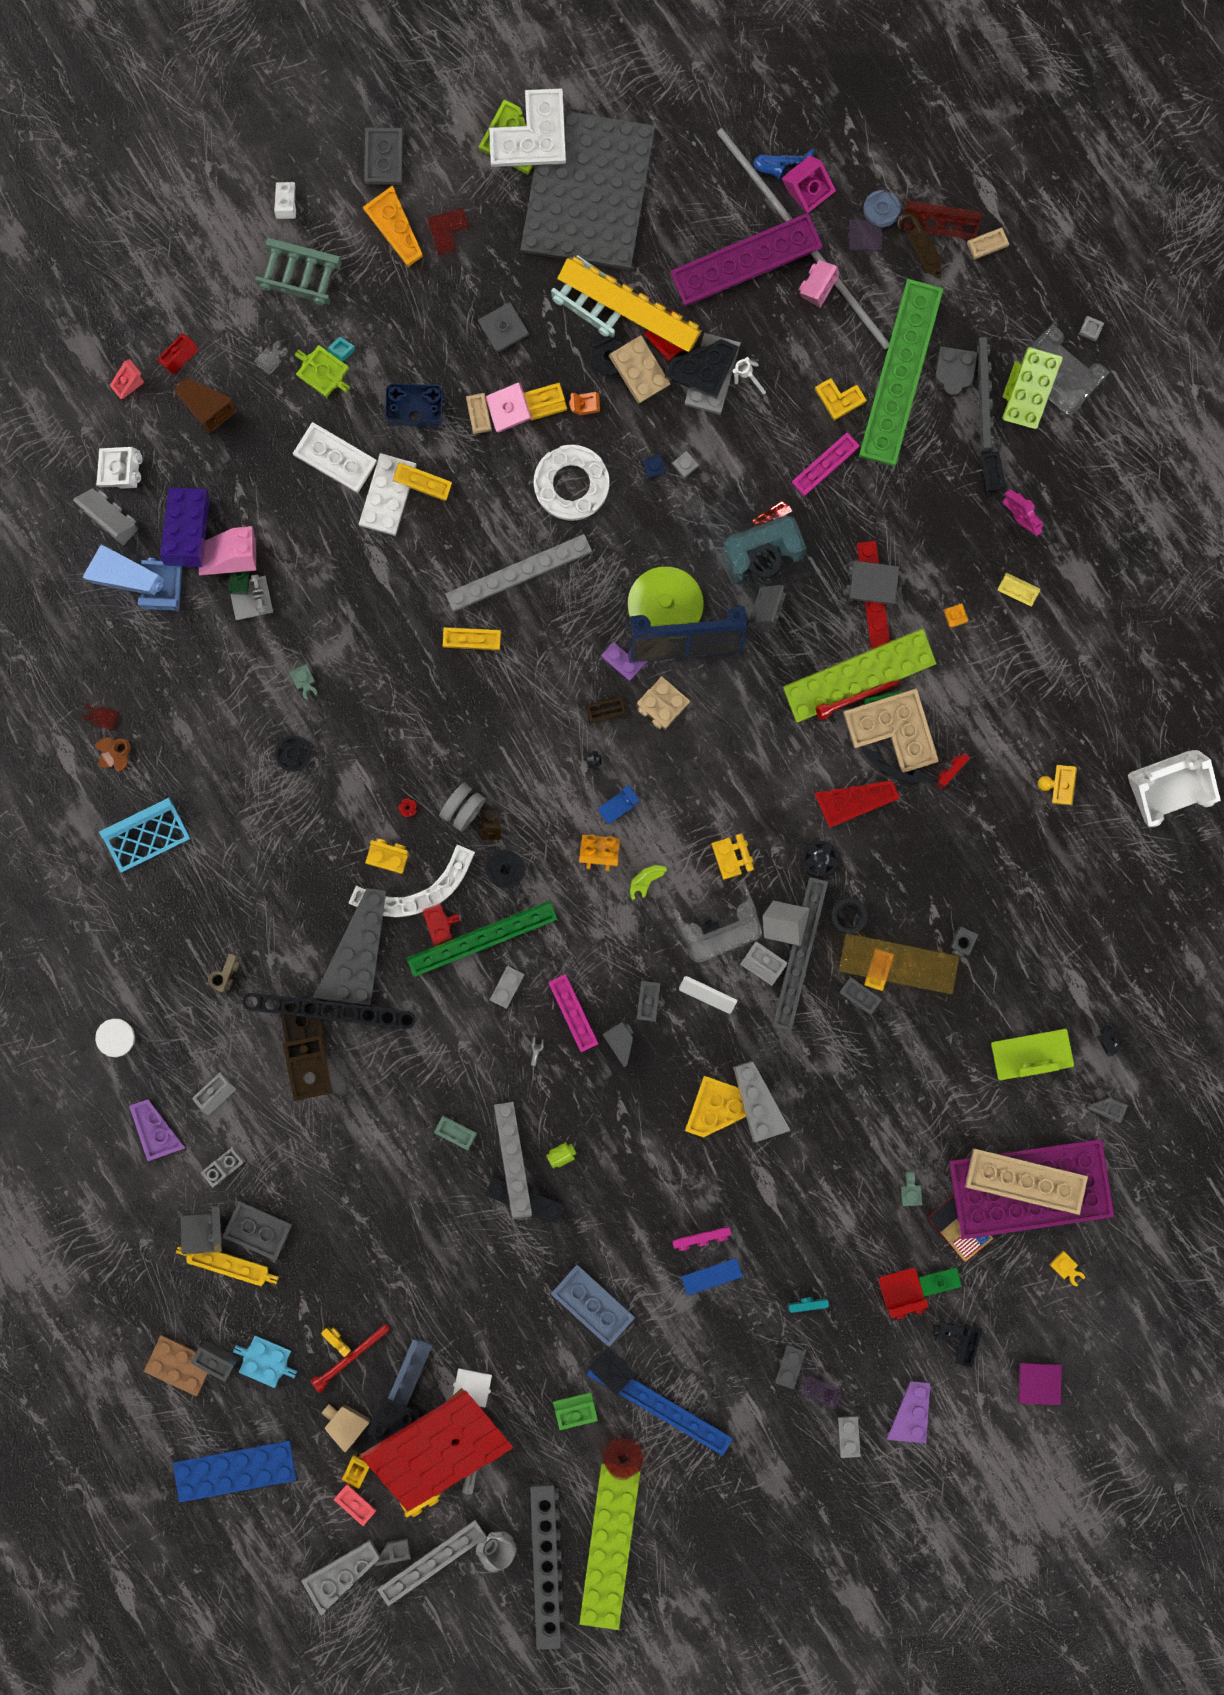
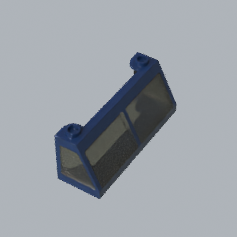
M745 606L730 608L726 615L727 620L652 627L650 620L646 616H630L625 625L629 663L741 653L747 627Z

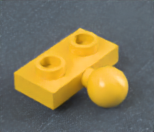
M1057 765L1055 781L1048 776H1043L1039 779L1038 787L1042 791H1049L1051 788H1054L1053 804L1073 805L1077 767Z

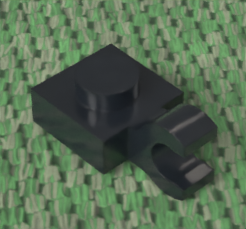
M711 917L703 919L704 923L702 928H700V933L705 938L720 931L721 927L718 921L713 922Z

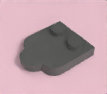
M940 346L935 379L939 385L944 386L946 393L957 395L962 389L970 387L974 378L977 352Z

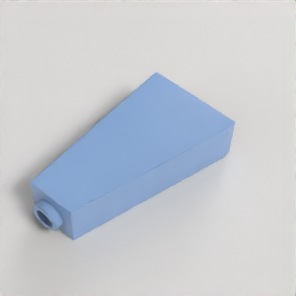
M102 544L83 575V578L92 584L153 596L161 590L164 581L158 574Z

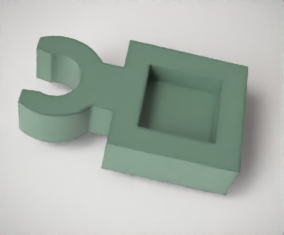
M307 664L289 672L298 690L304 689L303 697L305 700H309L307 697L309 691H313L314 695L318 696L317 690L311 686V684L315 683V680Z

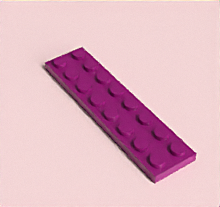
M806 213L670 271V274L685 307L823 248V245L809 213Z

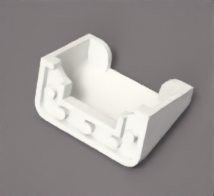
M1198 750L1187 751L1128 774L1129 783L1144 821L1149 827L1160 825L1164 820V814L1191 804L1198 803L1204 807H1210L1216 802L1221 801L1211 759Z

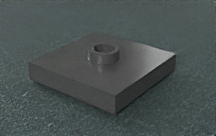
M510 302L478 319L479 325L496 353L529 335Z

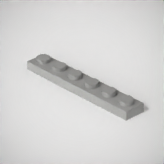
M514 1103L495 1104L494 1111L512 1219L531 1217L532 1211Z
M475 1519L377 1589L386 1604L390 1606L487 1537L486 1533Z

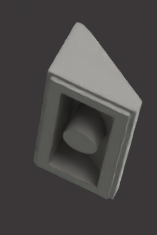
M220 1072L192 1099L202 1112L210 1115L236 1088Z

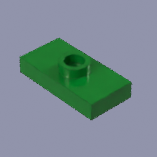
M956 1267L918 1277L924 1297L962 1287Z

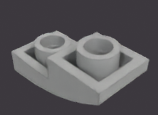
M233 1146L205 1168L201 1174L213 1188L246 1161Z

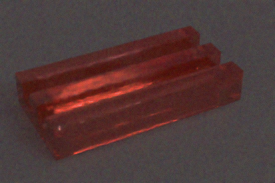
M781 502L752 520V524L755 528L762 531L792 512V509L788 504Z

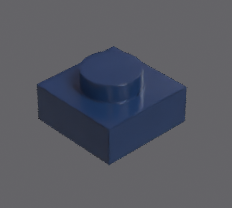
M660 454L642 460L648 479L666 473Z

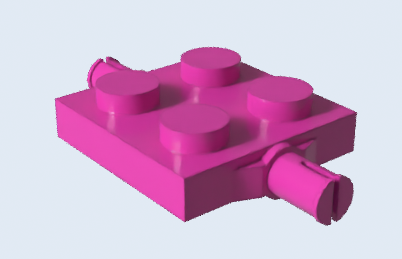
M1011 489L1007 491L1003 505L1012 511L1016 522L1035 536L1042 533L1041 527L1043 523L1034 512V504L1030 500H1026L1020 493L1017 494Z

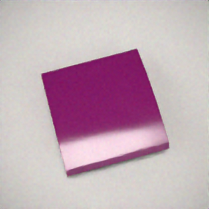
M1020 1363L1018 1403L1061 1405L1062 1365Z

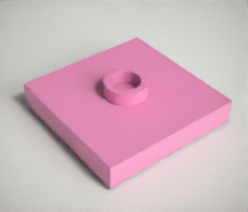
M520 383L485 396L496 432L498 433L532 419Z

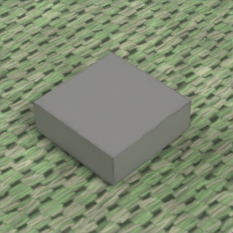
M1086 316L1079 335L1096 342L1104 323Z

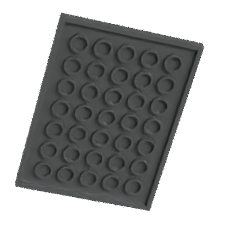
M563 111L566 163L535 165L520 252L565 260L578 255L590 264L631 270L655 126Z

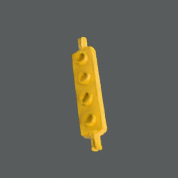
M180 1245L177 1247L179 1250H176V1254L187 1256L188 1264L262 1286L265 1281L277 1285L278 1281L276 1280L279 1279V1276L268 1274L267 1266L223 1252L182 1254V1251H180L182 1246Z

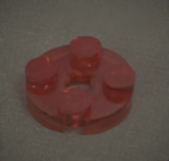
M613 1440L604 1452L606 1470L616 1479H630L642 1468L643 1454L641 1448L632 1440ZM622 1454L629 1458V1461H625L624 1464H621L618 1459Z

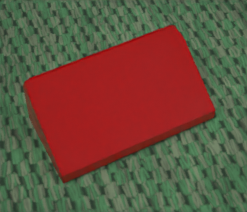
M182 333L157 358V361L174 375L199 348L190 338Z

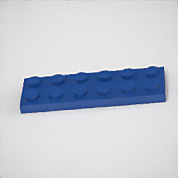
M290 1440L173 1462L179 1503L297 1480Z

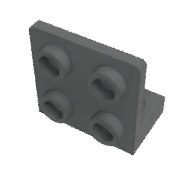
M219 1206L211 1207L212 1214L180 1217L182 1254L222 1252Z

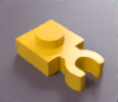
M1064 1251L1049 1264L1063 1279L1069 1276L1070 1283L1076 1287L1078 1286L1074 1280L1076 1276L1079 1275L1080 1278L1085 1279L1083 1273L1074 1270L1078 1265Z
M328 1326L321 1333L342 1356L345 1357L351 1351L342 1342L341 1334L336 1328L333 1327L331 1329Z

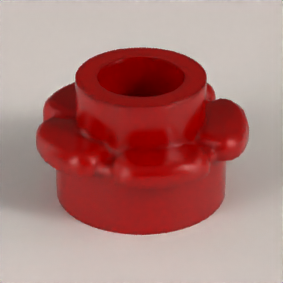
M405 798L402 800V803H399L398 810L401 811V815L404 817L413 816L417 811V804L414 800Z

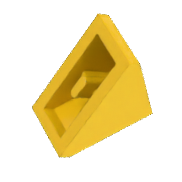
M355 1452L342 1480L359 1489L370 1467L360 1457L361 1454Z

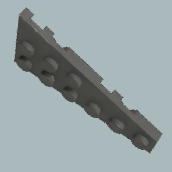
M366 889L313 998L371 1006L386 890Z

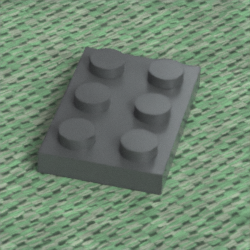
M365 128L364 183L402 185L403 129Z
M238 1201L223 1234V1238L277 1261L293 1224L242 1201Z

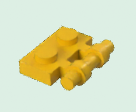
M743 834L735 836L736 844H732L730 837L711 843L723 880L741 875L740 867L744 865L747 872L754 870L752 864L754 861L752 856L750 857L748 843L747 840H744ZM738 849H740V852H741V855H742V858H743L742 860H739V861H737V858H736V855H735V852H734L735 850H738Z

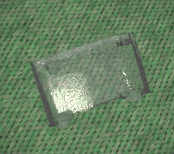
M1052 324L1031 347L1063 357L1048 399L1066 414H1073L1102 383L1110 371L1097 363L1088 369L1061 346L1064 335L1059 328Z

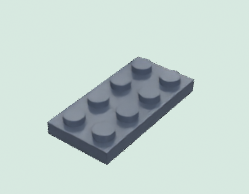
M576 1265L551 1293L555 1299L609 1347L635 1318L579 1265Z

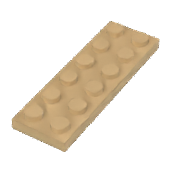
M973 1149L965 1187L1080 1215L1088 1176Z

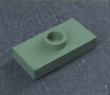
M445 1116L441 1117L434 1131L435 1134L466 1150H469L477 1135L476 1132Z

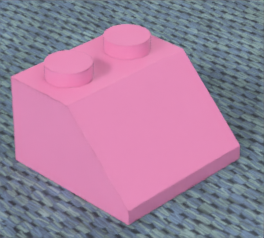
M819 260L817 264L812 265L808 280L802 282L799 290L801 291L800 295L802 298L821 308L839 277V271L837 266Z

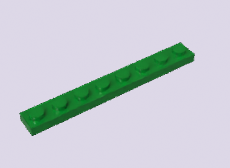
M547 901L407 957V961L415 977L557 920L551 902Z

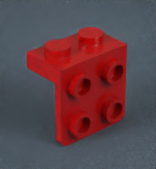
M914 1268L885 1275L878 1279L889 1317H894L895 1320L905 1318L906 1314L913 1312L914 1315L925 1312L924 1308L929 1307L927 1299L923 1296L917 1271Z

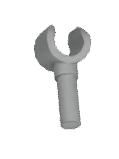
M536 1037L532 1040V1066H536L539 1051L543 1049L544 1044L543 1039L541 1044H535Z

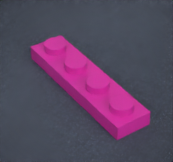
M846 433L797 476L791 484L805 497L850 457L860 445Z
M566 974L548 982L580 1052L598 1045Z

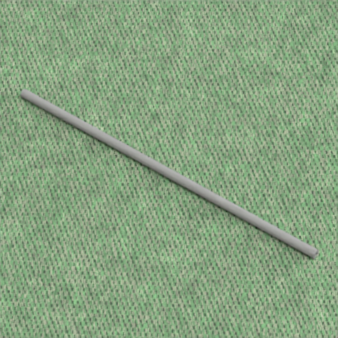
M723 128L717 131L719 137L785 222L793 219ZM818 251L811 253L816 262L819 260L826 262ZM838 278L834 285L882 347L887 350L889 347L887 339Z

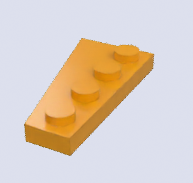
M393 185L363 206L365 213L407 267L423 257Z

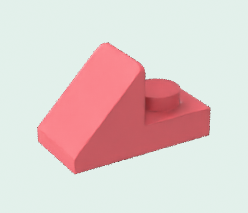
M130 359L126 360L112 380L110 387L120 399H124L143 384L144 381L140 377L142 373Z

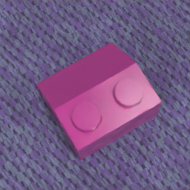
M808 156L782 177L789 194L806 213H809L836 191L822 161L812 156Z

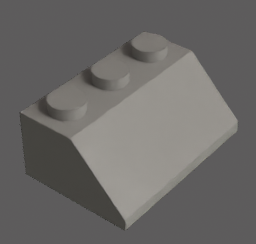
M92 488L73 500L83 512L123 546L138 530L135 526L136 521L128 514L125 517L121 513L122 509L116 503L110 504L107 501L108 497L101 490L96 492Z

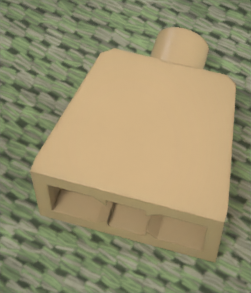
M328 1404L322 1412L330 1420L325 1430L344 1452L350 1448L371 1421L368 1417L345 1404L339 1411Z

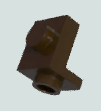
M501 810L481 811L482 840L493 841L501 839Z

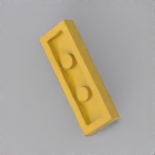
M400 462L397 464L392 479L395 483L443 501L447 500L452 484L450 481Z
M444 628L443 648L500 650L501 630Z

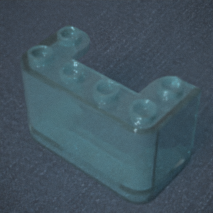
M785 516L737 533L725 540L722 559L732 585L741 582V574L749 568L750 560L747 554L751 549L769 543L777 549L779 548L782 557L785 555L790 556L794 562L804 558L807 548L794 518ZM759 551L756 552L757 556H758V555H761V554H764L763 551H762V552H759Z

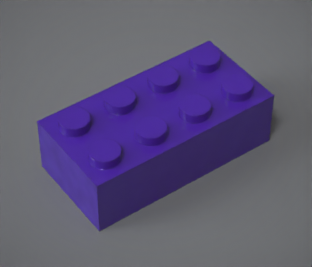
M168 488L160 552L164 566L202 567L210 503L207 489Z

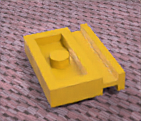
M560 383L524 393L532 417L531 421L567 410Z

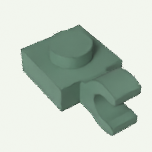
M905 1172L906 1186H900L902 1206L922 1205L921 1185H915V1173Z

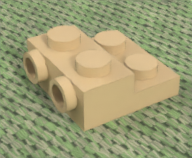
M661 676L652 688L637 702L636 706L639 707L637 710L644 717L648 715L652 719L654 726L658 729L663 728L666 730L690 703V700Z

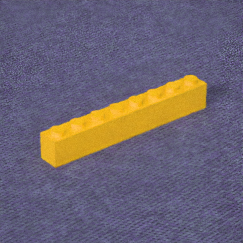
M576 256L574 258H567L557 279L685 351H692L702 330L698 329V324L690 320L689 322L682 320L683 316L674 311L671 314L665 310L666 307L658 302L655 304L650 302V298L642 293L637 295L632 292V287L626 284L621 286L616 283L617 279L610 275L605 277L600 274L598 268L592 265L587 267L583 264L584 261Z

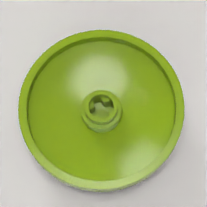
M674 567L653 568L642 574L630 590L628 596L629 617L644 615L650 620L651 627L700 622L703 613L701 589L697 582L683 570ZM686 636L652 638L651 640L684 638Z

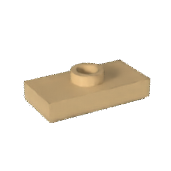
M999 228L968 240L967 245L975 260L1008 247L1009 242L1003 228Z
M485 394L466 396L473 434L492 431Z

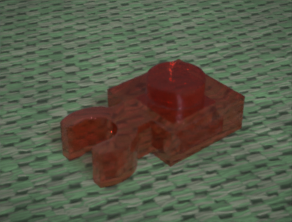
M85 706L87 710L91 711V714L89 716L82 715L83 719L87 721L94 719L93 724L95 726L113 731L119 714L117 711L100 706L98 711H95L93 707Z

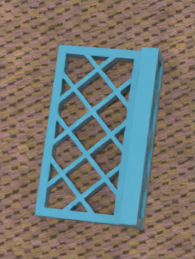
M171 797L99 831L120 872L191 839L173 805ZM169 810L174 815L172 824L162 821L164 813ZM153 820L158 822L155 832L145 829L147 821ZM161 823L171 826L168 837L158 834ZM173 828L182 830L185 836L180 840L170 838ZM130 829L141 830L138 841L127 838ZM143 832L154 835L151 845L140 842ZM156 836L167 839L165 847L160 849L153 846ZM114 837L124 839L121 848H114L110 839ZM126 840L137 843L133 854L123 851ZM169 840L174 841V843L168 845ZM139 844L149 847L147 856L141 857L136 855ZM122 853L132 856L130 864L125 867L120 862Z

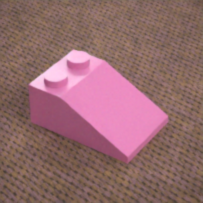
M252 526L232 528L205 540L202 567H199V575L256 570V539Z

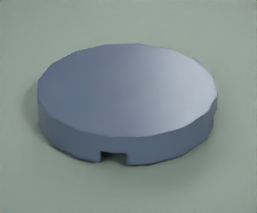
M878 190L867 196L863 206V213L871 224L877 227H886L897 221L900 215L901 204L893 193Z

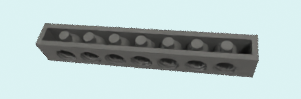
M532 1483L530 1493L537 1650L561 1649V1642H565L564 1630H560V1622H564L563 1609L559 1608V1602L563 1601V1589H559L558 1581H562V1569H558V1561H561V1548L557 1549V1541H560V1528H556V1520H560L559 1508H555V1500H559V1489L555 1488L554 1483ZM547 1500L551 1506L548 1509H542L540 1502ZM548 1520L552 1526L546 1530L540 1524L542 1521ZM543 1541H550L552 1548L548 1550L543 1549L541 1543ZM550 1561L553 1567L550 1570H546L542 1567V1563ZM546 1581H550L554 1584V1587L551 1590H546L543 1584ZM552 1602L555 1607L553 1610H546L544 1604ZM552 1622L556 1627L554 1630L549 1631L544 1625Z

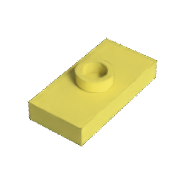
M1008 573L1005 574L997 589L1031 607L1040 592V588Z

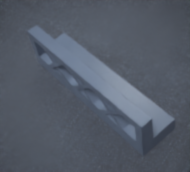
M416 1337L413 1339L388 1399L407 1407L433 1346L432 1344Z

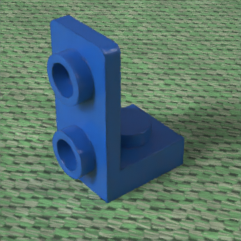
M627 785L622 789L621 793L599 807L598 811L606 823L610 824L639 804L640 800L631 787Z

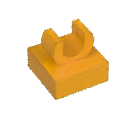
M963 604L944 609L943 611L949 628L968 622Z

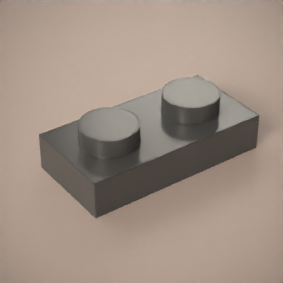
M851 977L839 992V994L869 1015H872L882 1000Z
M641 981L637 1020L656 1022L660 983Z
M786 1345L775 1380L776 1384L791 1389L795 1388L806 1351Z

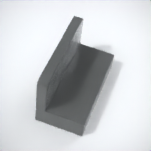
M205 1340L199 1346L191 1364L226 1382L239 1358Z

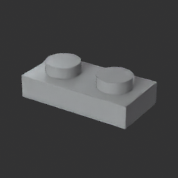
M507 966L490 1001L507 1009L524 974Z
M858 1416L838 1417L840 1457H861Z

